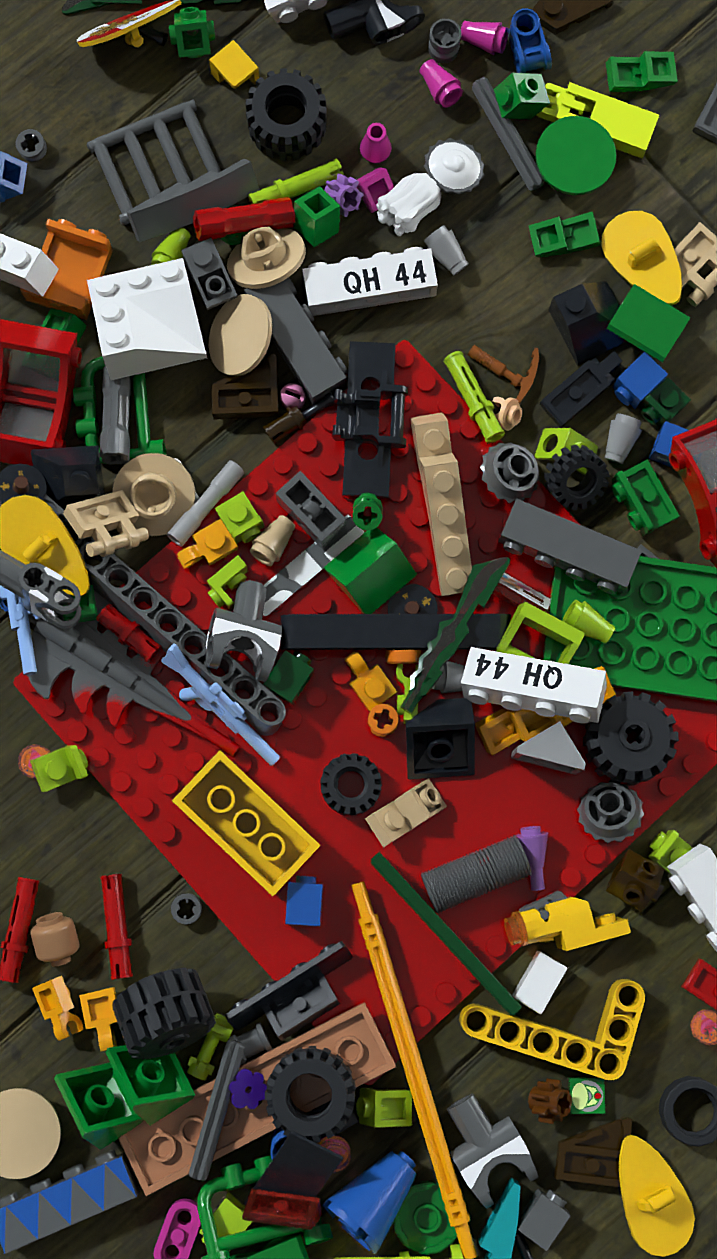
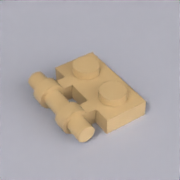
M701 222L674 249L681 270L682 289L689 284L694 290L687 297V301L694 307L702 300H707L714 293L713 288L717 285V236ZM707 263L713 271L704 279L698 272Z
M123 490L67 505L63 513L80 539L90 536L94 539L95 542L86 545V552L90 557L96 555L105 557L113 554L116 549L138 547L140 542L146 541L149 538L146 528L135 529L133 526L139 514ZM117 529L119 535L111 537L108 531Z

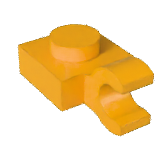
M219 519L193 534L192 538L196 544L177 553V556L184 569L203 558L206 559L210 566L238 550V546L223 521Z
M355 651L344 658L357 677L349 684L368 711H371L373 707L383 703L397 693L379 665L376 664L369 669L361 655Z
M62 975L32 988L44 1020L51 1018L54 1035L57 1040L60 1041L69 1037L67 1025L72 1034L83 1030L80 1018L69 1012L70 1009L74 1008Z
M115 987L79 995L86 1030L97 1029L100 1051L116 1047L117 1041L112 1027L113 1023H117L112 1006L113 1001L117 999Z

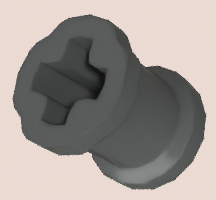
M261 1022L256 1023L254 1029L238 1037L235 1035L229 1037V1040H236L245 1044L241 1065L247 1063L248 1058L264 1050L268 1052L273 1049L268 1034Z

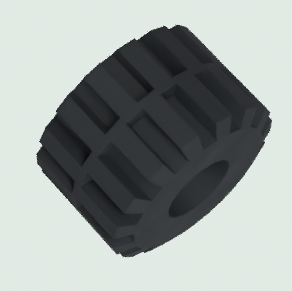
M633 691L624 692L619 697L614 695L602 704L598 723L589 721L585 726L587 730L583 737V746H587L588 753L585 755L588 763H594L597 767L595 772L600 777L603 775L610 778L609 782L616 784L623 782L627 783V786L637 785L643 781L646 782L661 773L667 767L668 762L674 758L677 751L673 749L674 744L679 741L678 732H673L672 728L676 721L672 714L667 717L663 711L666 705L660 700L656 704L650 701L651 695L641 693L639 696H633ZM634 731L638 736L635 739L636 742L634 741L630 744L626 739L628 734Z
M177 968L145 977L122 991L112 1003L128 1053L134 1059L157 1058L182 1050L205 1036L216 1024V1019L202 982L194 969Z

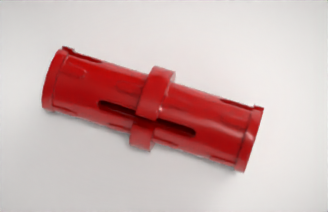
M110 603L106 608L102 609L96 618L98 622L119 638V643L123 646L125 644L128 645L148 663L162 648L160 644L139 628L140 625L136 621L131 622Z

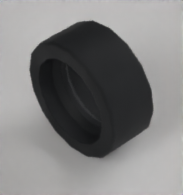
M686 1076L674 1080L665 1088L660 1098L659 1114L663 1126L671 1136L686 1145L699 1147L713 1143L717 1139V1087L700 1077ZM690 1090H697L706 1094L712 1101L714 1108L711 1123L704 1130L697 1132L686 1131L681 1128L676 1122L673 1113L677 1098L682 1093Z

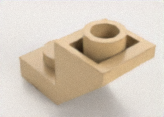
M428 778L391 803L372 813L365 820L384 848L447 806Z

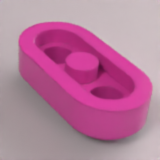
M184 1198L177 1200L171 1205L154 1248V1259L189 1258L201 1225L195 1201ZM181 1211H188L191 1214L189 1222H182L179 1219ZM169 1245H175L179 1250V1254L170 1256L166 1248Z

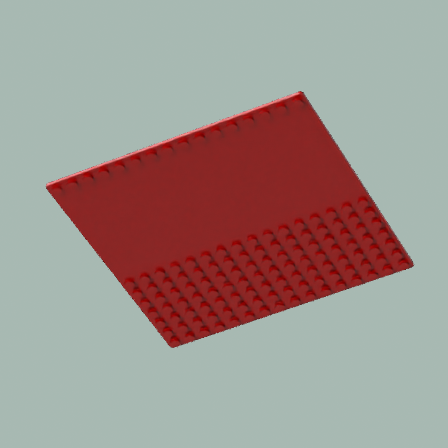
M407 340L400 341L395 346L394 385H402L409 388L408 396L405 397L403 438L406 439V447L391 448L389 498L377 497L381 500L383 507L382 521L377 528L397 543L417 573V576L406 585L416 584L428 589L436 599L437 614H455L463 594L457 593L442 596L440 593L430 524L418 461L414 450L410 421L411 417L443 412L448 420L452 453L458 461L471 566L473 568V565L495 560L479 573L474 581L475 591L469 592L468 598L459 614H466L475 599L486 588L490 576L496 569H499L506 563L507 557L510 559V564L505 571L506 574L550 598L554 566L553 568L543 567L534 561L535 557L522 553V555L512 554L503 548V544L498 542L515 501L508 503L505 499H497L495 493L488 491L487 483L482 480L483 472L480 466L483 463L482 456L488 453L489 447H494L498 443L503 442L498 440L487 444L476 421L471 420L468 415L470 409L466 402ZM366 380L361 385V389L369 391L380 387L375 380ZM348 388L343 393L347 394ZM392 399L380 400V436H390ZM336 404L327 407L303 426L302 430H298L218 501L193 533L195 534L219 520L220 517L215 508L237 494L244 492L256 513L263 520L264 528L260 529L261 533L280 515L287 517L295 524V529L292 531V535L278 562H274L272 566L261 563L250 552L253 546L252 541L244 543L242 540L237 543L238 550L209 566L206 559L203 558L184 569L178 560L177 553L196 544L191 536L182 547L171 541L136 572L137 575L206 635H208L215 608H219L208 595V592L211 590L207 582L208 579L238 555L248 568V572L244 574L247 577L245 581H257L264 585L315 542L278 504L276 499V492L299 471L314 484L344 517L350 515L353 519L354 500L358 497L342 496L345 441H335L332 437L333 425H336ZM365 443L359 447L358 454L365 460H371L377 455V449L373 444ZM539 480L537 482V490L533 491L531 498L523 500L526 503L579 524ZM365 507L364 516H371V507ZM323 568L268 616L263 615L262 620L281 625V615L363 613ZM499 582L485 607L483 608L478 604L473 614H511L512 619L517 607L524 602L548 613L549 607L547 610ZM227 588L225 590L226 594L235 603L237 588L234 590ZM389 600L372 614H388ZM140 601L135 603V606L141 610L151 608L146 602ZM223 605V606L220 608V609H224V610L230 611V610L226 607V605ZM99 622L97 630L104 633L108 628ZM163 623L159 625L165 632L175 631L171 624ZM521 623L512 638V646L536 659L542 660L545 635ZM281 640L272 670L285 651L281 650ZM194 645L185 646V650L190 654L200 653V650ZM128 647L127 655L130 658L138 654ZM485 649L490 651H496V649ZM286 650L292 655L295 652V650ZM296 650L312 660L309 666L314 668V674L293 706L279 698L285 705L286 715L277 732L269 736L260 735L280 756L279 760L272 766L239 733L235 734L213 711L205 710L195 700L182 702L214 729L240 745L233 757L204 737L134 701L124 709L119 718L118 725L112 727L106 707L110 689L106 687L96 691L90 699L87 713L81 714L75 704L72 693V679L75 671L71 669L64 671L56 679L51 689L50 698L47 700L37 693L31 685L28 675H23V671L13 681L18 691L66 745H76L78 749L84 752L88 761L87 769L274 981H278L288 975L297 964L308 962L318 956L324 947L343 941L353 958L325 976L341 1004L311 1023L314 1027H317L365 1002L395 1063L400 1059V1055L358 921L361 916L351 885L365 882L374 914L378 913L379 922L383 929L382 932L386 939V945L416 1044L481 983L373 867L370 862L378 852L387 859L436 913L422 880V872L431 870V868L434 869V867L437 868V866L444 863L447 864V862L450 863V861L466 856V854L469 855L471 852L475 853L476 850L479 851L483 847L486 848L488 845H494V843L510 838V836L513 837V835L521 834L520 829L523 827L541 826V831L548 832L544 867H542L545 889L532 891L530 876L528 875L525 879H519V881L512 882V884L509 883V885L506 884V886L499 887L495 891H488L487 894L484 893L480 897L471 898V901H465L458 904V906L455 905V907L452 906V908L436 913L492 974L524 944L515 917V913L521 907L555 891H561L567 897L576 896L717 764V702L613 687L616 697L621 696L624 692L633 691V696H639L641 693L651 695L650 701L655 704L660 700L666 705L663 711L667 717L671 714L676 721L672 725L673 732H678L679 741L674 744L673 748L677 750L674 758L668 762L667 767L661 773L646 782L643 781L637 785L628 786L631 790L637 792L638 798L643 802L642 810L644 816L641 818V826L635 829L633 836L625 837L622 842L613 840L607 843L603 839L595 840L592 834L584 831V826L579 822L580 814L577 808L581 804V797L587 793L589 788L595 787L600 782L608 783L610 778L606 775L600 777L595 772L597 767L594 763H588L585 755L588 751L587 746H583V737L586 734L587 729H585L587 723L573 721L564 728L586 763L584 771L576 775L510 758L512 751L524 743L521 739L492 756L486 751L475 727V775L429 778L447 807L383 848L365 818L428 778L408 779L406 724L403 723V715H398V725L394 733L386 737H379L371 732V728L368 725L370 711L367 710L349 684L357 677L344 658L355 651L361 655L369 669L376 664L379 665L397 691V693L381 704L392 706L396 712L397 695H404V686L396 677V668L398 664H403L402 673L405 677L410 678L415 672V666L418 663L387 664L385 662V650ZM421 650V655L427 650ZM434 650L423 661V673L418 684L419 691L436 658L443 650ZM457 650L448 661L466 666L470 650ZM239 651L226 652L255 677L256 672L253 671V664L245 654ZM161 660L151 673L157 681L179 699L180 690L192 687L178 672L163 664ZM219 667L218 669L210 668L213 675L218 677L225 676L223 669ZM432 688L427 696L418 702V713L439 699L464 698L463 691L441 693L440 690ZM244 689L235 690V693L241 699L251 698L248 691ZM472 702L475 723L504 707L488 702L484 705ZM269 711L260 712L264 720L269 722L276 721L273 713ZM383 712L381 717H374L378 721V728L383 729L386 724L392 725L393 722L388 720L389 714ZM634 731L629 733L626 739L627 742L630 744L634 741L636 742L635 739L638 734ZM219 750L321 845L274 896L266 891L172 801ZM345 753H357L360 756L369 758L376 765L382 784L379 798L374 806L364 813L352 816L343 815L333 810L327 804L321 792L320 782L323 770L332 759ZM345 772L338 780V789L345 797H357L364 790V779L357 772ZM296 876L317 877L316 884H323L321 926L285 924L288 882L296 883ZM383 1074L373 1078L372 1080L364 1084H374Z

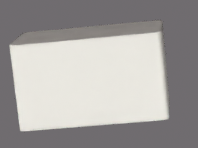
M537 951L513 992L512 997L537 1013L542 1014L565 974L567 967L544 953Z

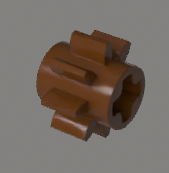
M547 1078L546 1082L538 1081L537 1086L531 1089L528 1103L532 1110L531 1112L539 1114L538 1122L554 1124V1121L562 1122L563 1117L569 1114L572 1098L568 1089L561 1088V1080Z

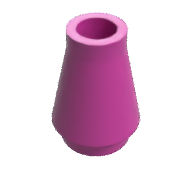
M463 22L461 26V40L492 55L503 53L507 44L509 29L503 27L501 22Z
M434 59L426 61L421 66L419 72L423 76L435 103L441 104L444 108L454 105L463 93L461 82L439 66Z
M372 123L367 128V133L360 143V152L367 161L379 163L389 157L392 146L386 134V128L381 123Z

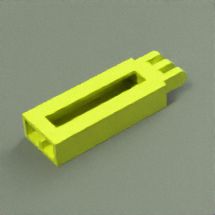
M569 82L567 89L551 83L545 85L550 104L537 114L538 117L555 122L564 117L578 116L569 113L571 108L579 111L578 114L580 115L583 114V111L592 113L590 119L601 124L609 132L617 150L643 159L659 114Z

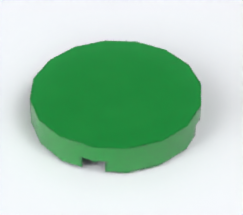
M427 1180L413 1183L393 1222L395 1233L402 1244L420 1254L430 1255L442 1252L452 1245L457 1238L455 1228L450 1226L439 1184Z

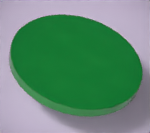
M568 116L558 119L544 130L536 147V164L540 175L552 188L568 195H584L599 189L611 176L616 163V148L611 135L601 124L587 117Z

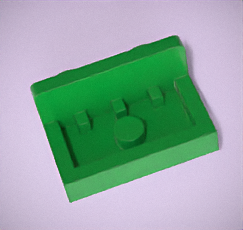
M648 459L624 472L622 470L619 471L612 478L613 484L611 489L615 498L620 503L624 502L629 511L627 517L635 531L640 530L643 537L680 517Z

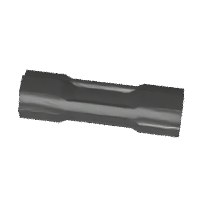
M106 366L103 367L102 380L104 398L100 457L103 463L123 465L129 462L130 457L129 404L132 376L110 380Z

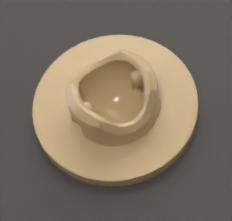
M270 227L257 228L243 237L242 243L233 249L228 258L227 269L231 279L241 287L250 289L270 287L284 281L297 271L305 258L306 247L302 237L291 229L273 230Z
M249 294L238 295L237 298L226 302L217 313L210 330L209 352L213 364L219 371L231 376H241L253 370L265 356L272 336V318L267 305L261 299Z
M148 453L133 458L121 468L114 481L113 492L123 490L139 514L133 526L135 529L146 528L149 536L167 534L182 515L195 504L196 493L191 475L179 461L164 454Z
M13 1088L0 1092V1176L9 1179L27 1178L40 1172L54 1158L61 1141V1122L55 1107L46 1097L30 1089Z

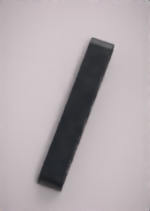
M455 614L281 615V650H428L427 643L438 636L439 623L453 619ZM458 614L456 620L443 630L441 640L435 650H444L450 643L455 641V629L465 614ZM472 614L467 623L469 633L457 650H470L471 647L497 649L511 621V614Z

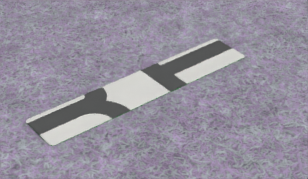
M350 515L345 516L346 528L323 549L314 542L263 585L267 589L263 611L264 616H268L364 534V531L355 525Z

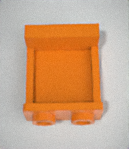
M48 219L46 223L48 234L42 251L59 270L43 297L22 288L20 290L26 301L73 313L78 318L87 320L92 307L87 280L103 277L113 251L110 241L104 233L98 230L89 229L87 232L78 229L70 221L58 219L57 222Z

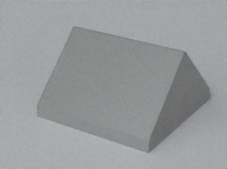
M560 721L516 747L510 757L574 775L584 771L586 765Z

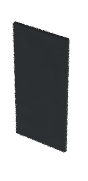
M291 1131L243 1204L252 1209L303 1215L342 1161L343 1156Z

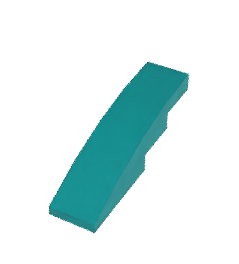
M512 1177L509 1179L478 1237L480 1247L487 1250L483 1259H511L518 1226L521 1188L518 1181Z

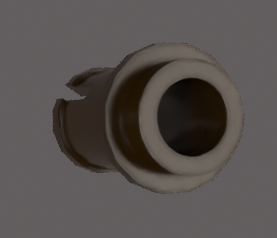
M297 406L292 409L286 408L287 412L268 425L263 426L273 444H276L297 428L302 430V425L307 423Z

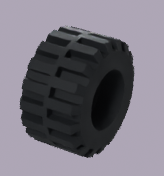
M287 68L280 69V74L270 71L267 73V79L264 80L260 77L256 80V88H250L248 92L249 99H246L247 125L252 141H256V147L260 151L266 149V155L271 158L275 154L279 155V160L286 161V156H292L293 160H298L301 153H304L306 156L311 154L312 146L318 148L321 144V137H324L326 133L325 95L322 94L320 85L318 83L313 84V78L308 74L305 77H301V71L294 69L293 73H287ZM285 105L297 107L304 113V116L298 122L290 125L278 124L269 118L273 110Z
M309 1046L306 1049L300 1047L289 1055L287 1053L275 1066L267 1081L265 1100H267L268 1105L266 1110L268 1116L272 1115L274 1126L277 1129L281 1127L284 1130L283 1135L288 1137L291 1131L316 1143L321 1142V1139L324 1137L328 1139L333 1137L337 1130H341L346 1125L353 1110L356 1085L351 1075V1069L349 1066L346 1067L343 1063V1058L338 1054L337 1056L330 1053L331 1050L327 1048L321 1050L316 1049V1046ZM308 1073L316 1074L328 1082L332 1090V1098L325 1110L319 1113H306L294 1105L290 1097V1088L298 1076Z

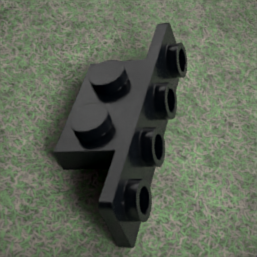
M343 941L324 947L318 956L308 962L297 964L288 975L280 980L267 983L263 986L261 992L255 996L237 1002L231 1011L225 1014L227 1022L238 1031L266 1014L278 1038L283 1041L341 1004L325 976L353 958L351 952Z

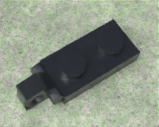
M612 352L601 363L596 358L592 361L588 360L542 399L539 405L562 428L610 387L611 383L615 380L611 374L621 366L620 363L623 360L615 352Z

